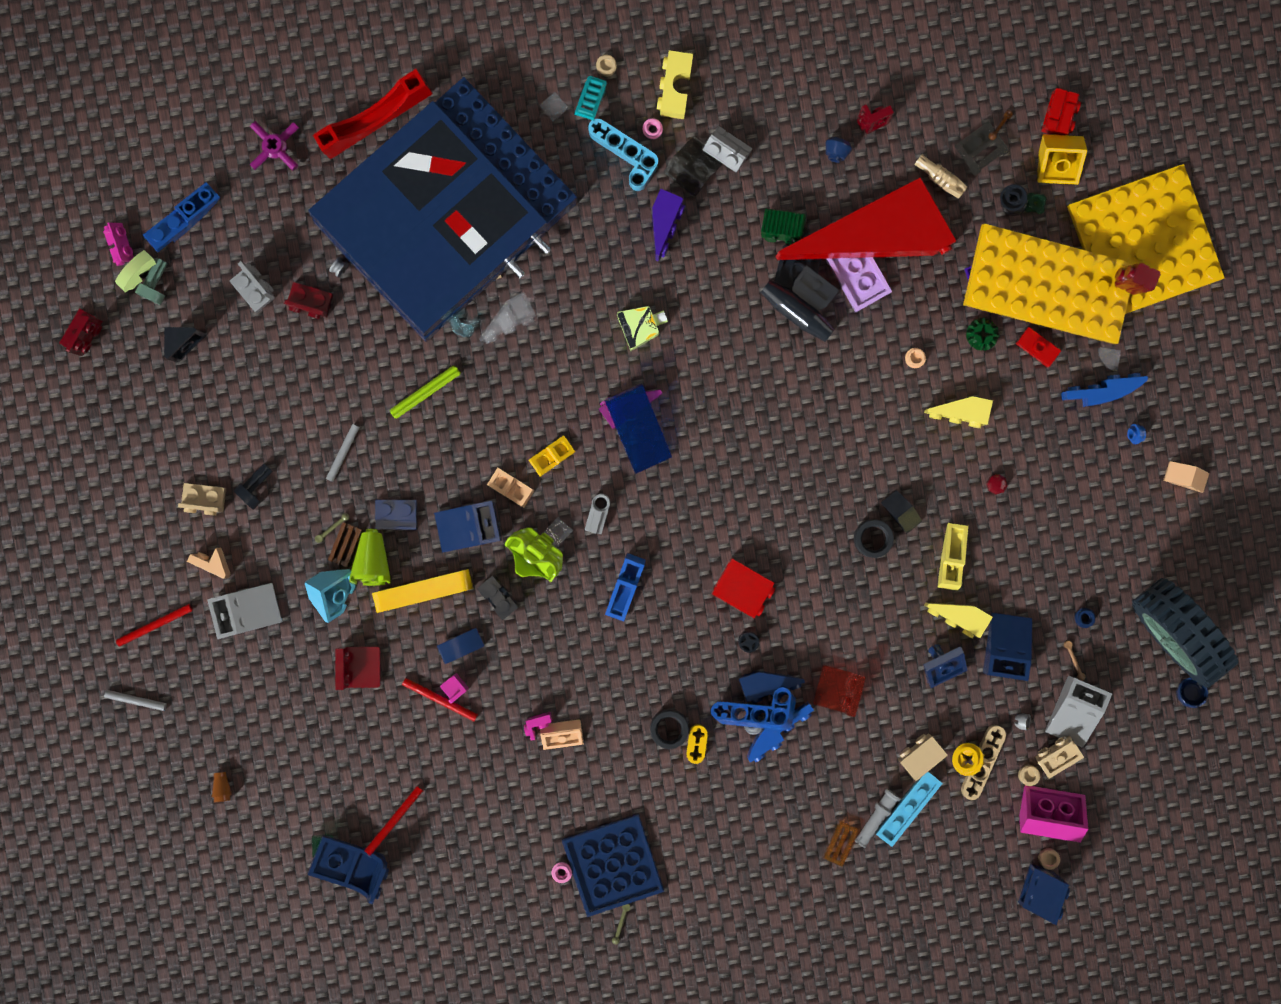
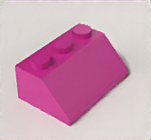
M1025 785L1019 815L1020 832L1081 843L1088 830L1085 795Z

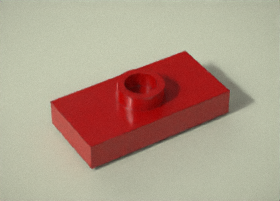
M1030 327L1026 328L1015 343L1047 368L1051 366L1061 352L1060 349Z

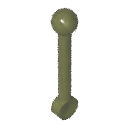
M344 513L342 518L324 533L315 536V541L321 543L324 537L343 521L349 520V514Z
M629 904L622 906L623 912L616 935L612 938L613 944L620 942L619 936L626 913L630 910Z

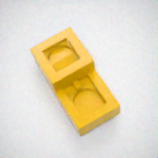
M563 435L530 458L529 462L541 477L574 454L575 450Z

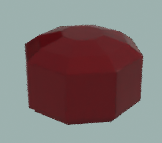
M1000 474L990 476L986 482L988 491L993 494L1004 493L1008 486L1006 478Z

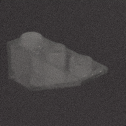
M524 292L504 303L479 338L482 344L485 342L490 344L498 339V335L502 333L508 335L516 330V326L520 324L526 326L534 321L533 318L536 317V314Z

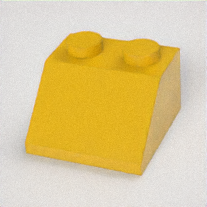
M1043 134L1038 156V183L1079 184L1087 153L1084 136Z

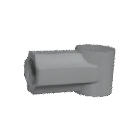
M600 493L594 496L585 526L586 531L602 535L610 506V498L606 494ZM603 497L606 499L607 505L605 508H598L595 501L597 498Z

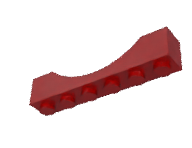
M414 69L400 78L395 86L370 108L351 118L327 125L313 134V137L321 151L328 158L332 159L433 93L423 76L417 69Z

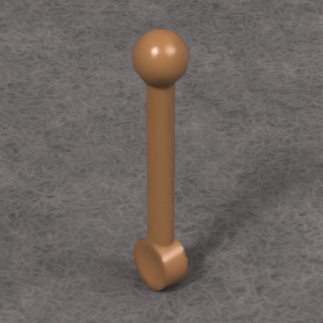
M1065 641L1064 647L1070 653L1078 673L1077 678L1083 681L1085 674L1081 672L1072 650L1073 644L1071 641Z

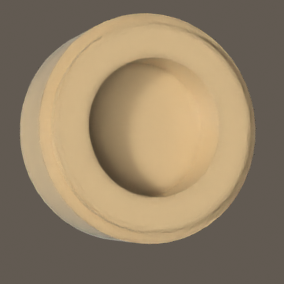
M611 55L600 56L596 62L598 73L605 77L613 75L617 68L616 60Z
M1024 765L1020 768L1018 777L1023 784L1033 786L1040 780V772L1032 765Z
M1045 848L1039 853L1038 860L1045 869L1052 870L1058 867L1060 856L1054 849Z

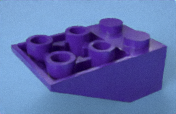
M660 189L652 207L656 261H659L660 257H665L669 245L667 240L668 238H673L677 229L676 219L680 221L685 210L682 197Z

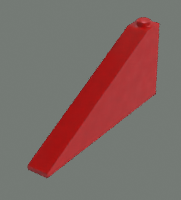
M918 178L778 251L776 258L777 260L934 256L938 253L944 255L952 250L951 246L956 242V239L922 179Z

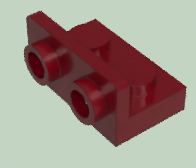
M864 104L859 112L857 123L861 130H865L866 134H869L888 125L894 112L891 106L885 108L880 106L873 110V114H871L867 104Z
M293 282L288 300H285L284 304L289 306V311L300 314L302 310L309 312L308 316L320 319L321 316L327 318L333 294Z

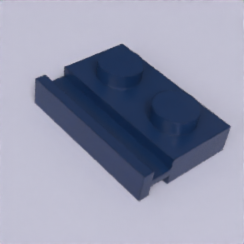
M375 500V529L417 530V500Z

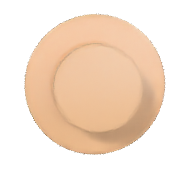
M912 348L905 355V361L911 368L921 367L926 360L925 353L919 348Z

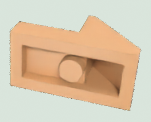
M216 548L210 560L208 555L201 552L190 554L187 562L223 579H227L231 575L222 548Z

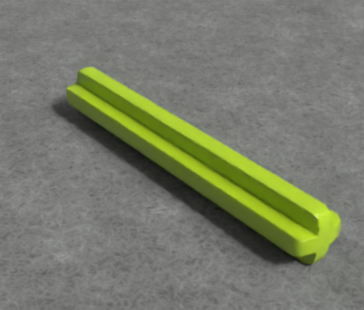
M453 365L391 408L390 413L394 418H399L459 376L460 371Z

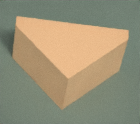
M1169 461L1163 481L1203 493L1209 473L1195 466Z

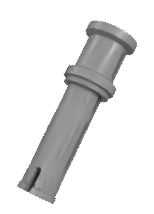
M886 788L880 802L875 804L874 808L876 810L854 841L863 848H866L885 817L892 814L891 810L897 801L900 802L901 798Z

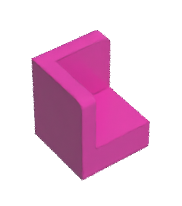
M457 673L440 686L450 698L448 700L450 703H453L469 689Z

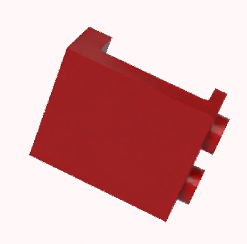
M731 558L711 594L755 618L756 615L760 616L765 608V605H763L765 599H770L775 591L773 585L775 583Z

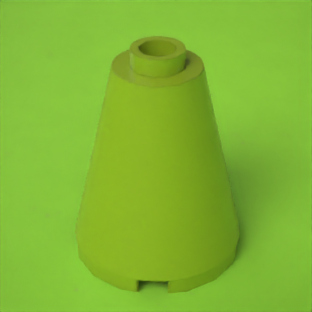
M366 529V532L361 534L349 577L350 583L357 584V581H362L363 585L366 586L385 585V582L390 584L391 577L383 536L381 533H378L377 529Z

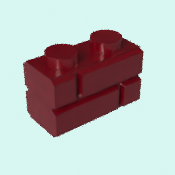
M1138 263L1119 268L1115 274L1116 281L1114 284L1116 287L1136 295L1155 290L1161 274L1160 271Z

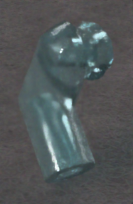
M458 315L449 321L455 334L462 337L473 335L474 327L471 324L461 323Z

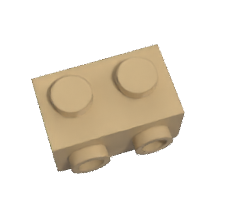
M1070 735L1059 738L1053 746L1041 749L1037 753L1038 755L1035 756L1038 764L1049 779L1084 758Z

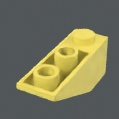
M972 396L926 409L924 413L930 414L929 418L941 420L942 417H946L952 423L961 424L964 421L969 422L970 427L981 428V425H988L993 401Z
M924 604L929 608L927 612L937 618L939 615L946 618L945 623L953 628H956V626L964 629L962 633L972 639L974 636L981 638L993 618L971 605Z

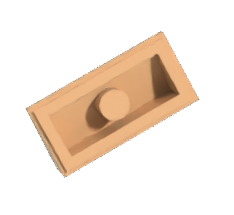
M580 720L549 723L548 727L540 729L543 750L584 744Z

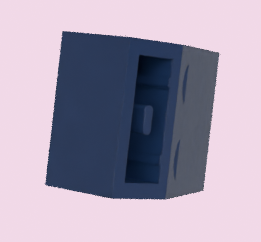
M494 501L434 513L442 553L502 541Z
M991 613L993 618L989 625L983 673L990 676L1029 681L1032 659V618Z
M1030 864L1018 903L1023 908L1057 925L1058 920L1063 916L1064 909L1062 906L1064 900H1067L1069 897V884L1054 871Z

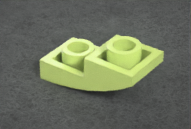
M143 250L122 269L115 280L116 284L124 292L134 289L142 282L139 275L149 271L152 266L156 265L154 259Z

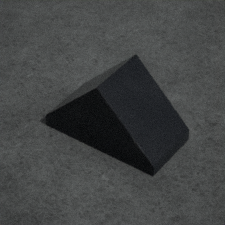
M897 490L881 502L882 506L906 534L922 522L913 505Z

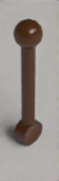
M1010 110L1004 113V118L994 132L989 134L990 140L996 139V134L1004 123L1013 116Z

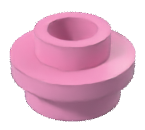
M654 118L646 120L642 128L643 134L649 139H657L663 131L661 122ZM651 126H654L657 129L653 133L649 131V128Z
M559 862L552 868V877L558 883H565L572 876L571 867L565 862ZM564 869L566 871L565 875H560L558 870Z

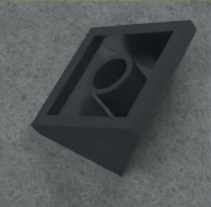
M164 327V357L167 360L179 363L207 334L194 327Z

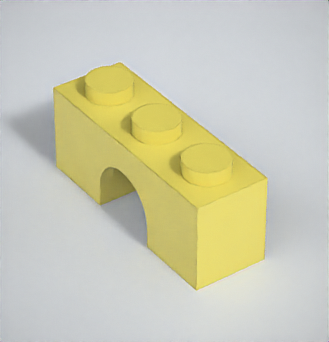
M669 51L668 57H664L662 69H666V75L661 77L660 89L663 90V96L658 97L657 103L660 116L684 119L687 94L678 93L674 89L673 84L678 79H690L693 54Z

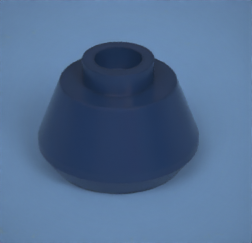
M830 137L825 142L826 155L829 156L828 159L832 162L839 163L845 160L852 151L851 144L841 138Z

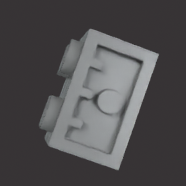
M240 261L237 264L241 267L242 271L234 276L230 282L254 312L258 313L275 299V296L272 294L274 289L268 282L259 278L261 274L254 266Z

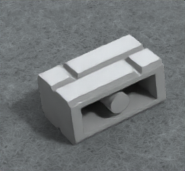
M718 126L709 137L703 151L737 173L746 161L752 148Z

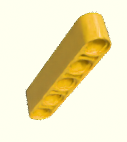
M469 569L374 592L372 596L376 612L379 613L474 588Z

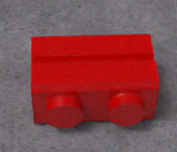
M1056 88L1051 94L1041 131L1053 135H1068L1072 133L1075 127V121H1072L1074 113L1077 114L1081 106V102L1078 101L1080 95Z

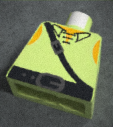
M649 306L617 313L630 351L659 335L657 326L668 322L664 311L652 315Z

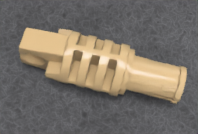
M923 154L914 164L927 173L931 181H934L944 191L957 198H960L967 189V186L956 175L947 171L941 164L936 165Z

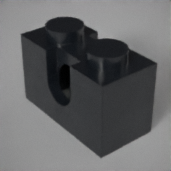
M495 575L477 588L485 600L487 599L492 604L493 610L501 620H504L520 607Z

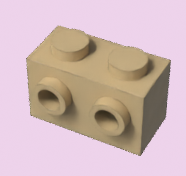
M929 733L917 738L916 744L911 748H905L899 754L901 757L897 759L915 781L948 756Z

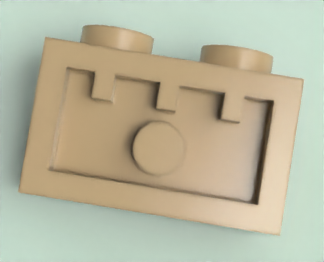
M184 483L182 502L178 503V507L184 508V512L188 513L204 510L205 515L216 516L217 512H223L226 488Z

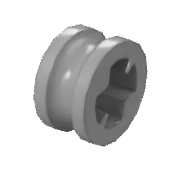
M338 257L329 269L331 273L335 272L337 277H340L349 265L347 261L343 262L341 257Z

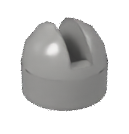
M1018 714L1015 717V720L1018 721L1015 722V726L1021 730H1028L1031 722L1030 714Z

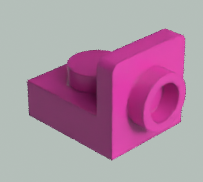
M551 712L527 718L526 724L523 725L526 736H530L531 740H535L534 727H537V729L548 727V723L552 722Z

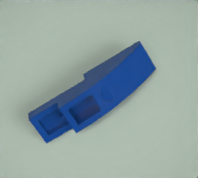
M207 182L177 204L173 212L143 234L144 238L159 252L170 242H176L198 223L220 199L219 195Z
M1140 373L1128 374V378H1120V375L1107 376V380L1101 381V386L1089 385L1086 390H1080V386L1068 387V391L1062 392V401L1082 399L1083 407L1110 402L1139 388L1148 380V376L1141 377Z
M807 701L794 710L793 723L789 729L775 730L763 728L750 746L747 754L748 760L750 762L753 760L758 762L765 757L764 753L770 749L774 751L782 746L781 742L784 739L780 733L782 731L787 733L795 727L794 723L799 720L803 722L812 716L811 712L814 710ZM786 715L779 716L778 723L784 722Z

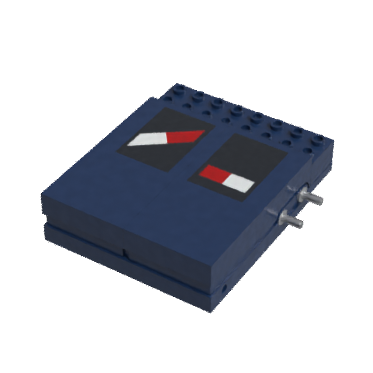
M463 77L436 102L432 101L308 211L313 218L314 224L417 334L427 342L509 267L520 278L524 276L525 272L515 262L535 243L548 254L551 248L541 238L576 205L577 197Z

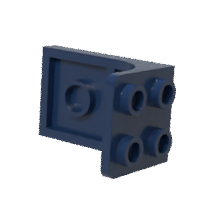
M322 835L307 873L309 876L355 890L365 896L368 903L373 904L374 900H377L380 896V884L382 880H386L389 868H387L384 854L374 851L370 856L364 851L366 848Z

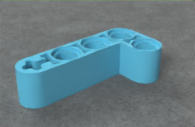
M602 119L592 120L588 126L590 137L635 166L629 175V185L635 191L643 190L658 168L657 155ZM601 127V132L594 133V128L598 129ZM612 137H618L620 143L612 145L609 140ZM629 148H635L638 152L635 156H629L626 151ZM646 159H652L655 164L652 167H646L643 162ZM635 176H641L644 179L641 184H635L632 180Z

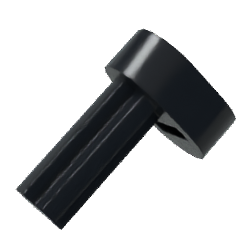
M263 464L244 484L240 483L233 491L254 510L261 502L252 492L273 471L266 464Z

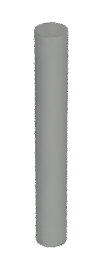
M352 424L326 477L327 480L334 481L360 427Z
M106 690L104 698L165 711L167 703Z

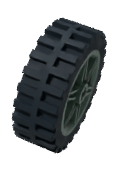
M1160 578L1132 601L1134 611L1145 625L1147 631L1159 643L1166 654L1193 680H1196L1198 684L1209 688L1238 665V657L1234 654V649L1229 645V641L1223 636L1222 631L1205 614L1202 608L1172 581Z

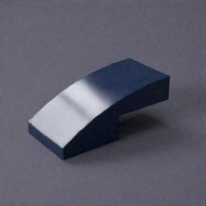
M477 628L437 645L444 664L484 647Z

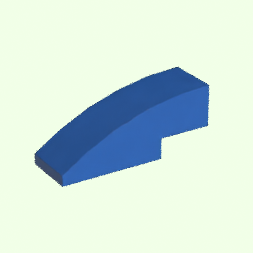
M629 553L626 554L605 615L621 621L625 620L646 562L645 559Z

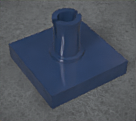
M936 644L934 645L936 649L932 646L928 650L933 660L923 664L927 682L931 688L968 671L965 655L961 647L944 654L941 646Z

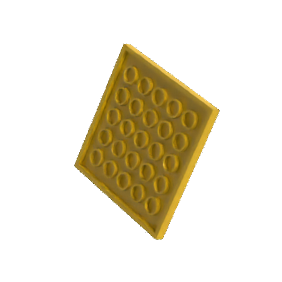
M1184 164L1067 206L1083 250L1134 264L1143 263L1150 268L1160 271L1161 275L1155 290L1129 295L1125 314L1225 279Z

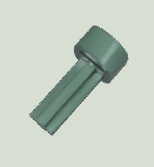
M156 258V265L151 267L143 284L139 283L135 293L161 305L165 295L154 289L167 263Z

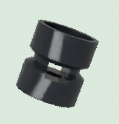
M1008 185L1001 192L1000 203L1004 213L1009 216H1017L1027 208V193L1020 185Z

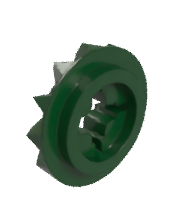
M985 318L976 319L971 322L966 331V338L970 346L980 351L991 349L997 343L999 337L998 327L992 320ZM984 326L985 332L991 335L986 336L982 343L981 336L975 333L981 332Z

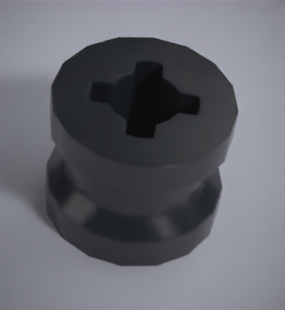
M746 631L739 636L738 644L744 652L751 653L758 648L759 639L753 632Z

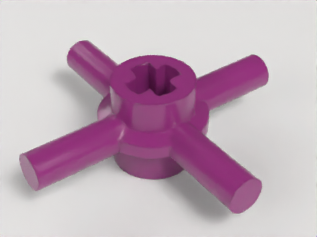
M256 121L250 125L263 140V151L250 163L254 170L268 157L274 159L281 158L292 171L298 168V164L286 153V140L299 129L294 122L280 135L268 134ZM273 143L277 145L276 149H273L271 146Z

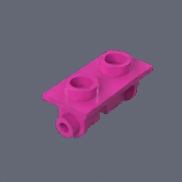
M108 222V225L104 227L103 233L105 234L108 246L115 245L114 248L110 249L113 263H116L117 266H122L125 262H130L134 258L133 251L129 245L123 224Z

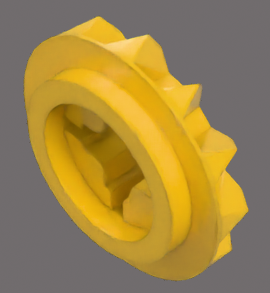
M964 743L958 746L953 753V766L958 773L964 776H974V774L981 771L985 755L978 746L972 743ZM964 755H973L971 760L973 761L974 765L969 763L966 764L967 759Z

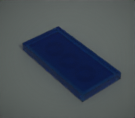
M642 384L604 400L635 474L672 458Z

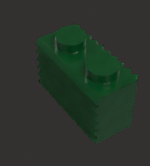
M765 209L761 237L765 238L768 242L781 240L791 245L803 239L806 215Z

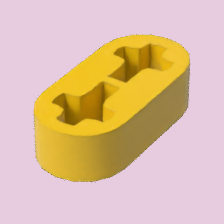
M700 724L690 728L686 754L688 760L694 764L704 760L708 734L706 728ZM697 729H701V732L704 733V736H700L699 742H696V736L693 735V732H696ZM695 745L698 746V752L701 753V756H697V759H693V755H690V752H694Z

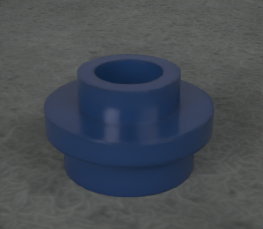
M1089 608L1079 609L1074 617L1076 624L1082 628L1091 627L1096 618L1094 612ZM1083 614H1086L1087 620L1083 622L1081 617Z

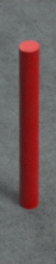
M187 604L116 639V644L120 647L193 611L190 604Z
M407 678L402 683L403 686L472 721H475L478 714L454 702L450 703L449 699Z
M416 786L364 850L368 855H372L423 792L421 788Z

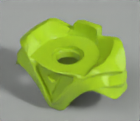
M524 528L514 532L505 542V546L513 553L515 572L521 577L539 576L552 582L562 569L563 554L552 545L554 540L546 533L539 535L532 528Z

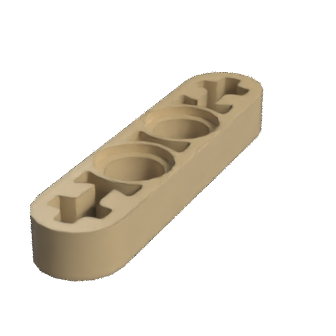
M991 725L987 728L979 746L982 752L988 747L993 750V755L990 758L986 759L983 757L984 765L982 767L985 770L984 775L981 777H976L975 775L966 776L962 784L961 792L969 800H976L981 795L1005 741L1006 732L998 725ZM997 729H999L998 733L1001 735L999 738L996 737L994 739L993 743L997 744V746L994 747L991 744H988L987 740L992 742L994 736L991 735V732H996ZM972 777L976 781H980V784H977L975 782L974 789L976 790V792L968 795L969 792L966 789L967 787H972L974 783L972 780H970Z

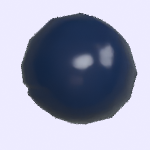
M1189 677L1183 679L1178 684L1176 694L1182 705L1188 708H1198L1206 703L1209 691L1208 688L1198 684L1196 680Z

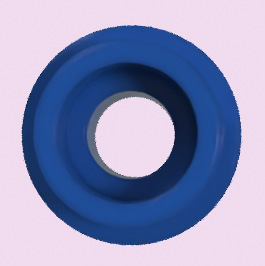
M1132 424L1127 432L1128 439L1133 444L1143 442L1146 438L1145 428L1142 425Z

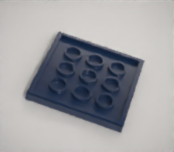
M639 813L562 838V843L587 917L664 892Z

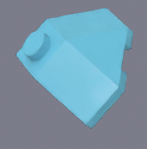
M350 569L320 572L305 582L309 600L327 623L344 613L347 606L345 601L349 593L352 594L355 589V584L349 582Z

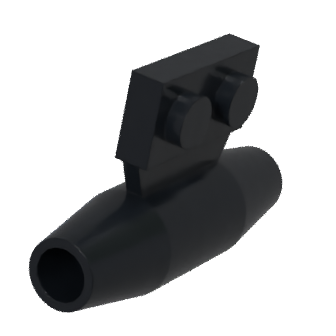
M808 266L803 269L794 281L792 291L769 280L760 292L779 313L812 336L826 342L835 330L820 314L819 310L827 307L839 290Z

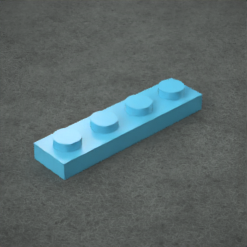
M929 772L924 774L913 784L875 834L893 847L943 783Z

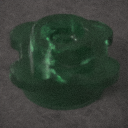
M1034 193L1027 194L1028 203L1025 211L1028 213L1031 211L1036 212L1039 215L1044 213L1046 196L1043 194L1034 195Z

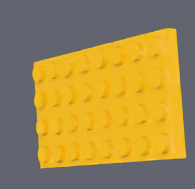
M982 224L963 305L1107 343L1118 344L1130 293L1126 292L1125 289L1122 290L1115 286V274L1119 268L1134 265V263L992 225Z

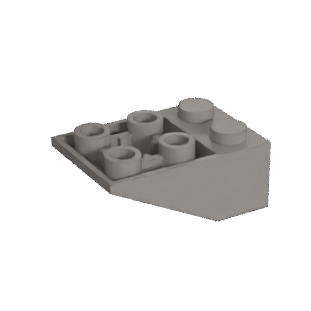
M273 583L207 599L217 639L282 622Z
M1068 676L1045 732L1059 738L1070 735L1076 745L1084 747L1104 715L1112 693Z

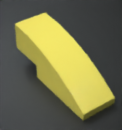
M947 524L939 570L938 588L958 591L962 585L968 526Z

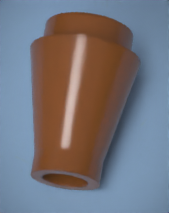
M226 772L214 773L211 798H214V803L230 801L232 792Z

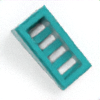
M588 76L574 115L594 121L606 91V81ZM582 106L593 109V111L582 108Z

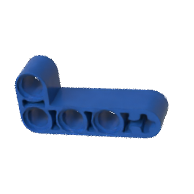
M781 687L774 692L772 706L717 702L712 706L711 714L721 724L787 730L793 723L796 700L790 690ZM789 695L786 702H780L782 696ZM746 711L745 717L738 719L739 713ZM761 713H766L764 720L758 721V716ZM786 715L785 721L778 723L779 716Z

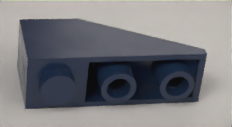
M759 670L738 677L746 701H751L752 704L762 701L764 696L770 695L773 697L774 692L778 688L784 687L795 690L802 687V683H805L802 677Z

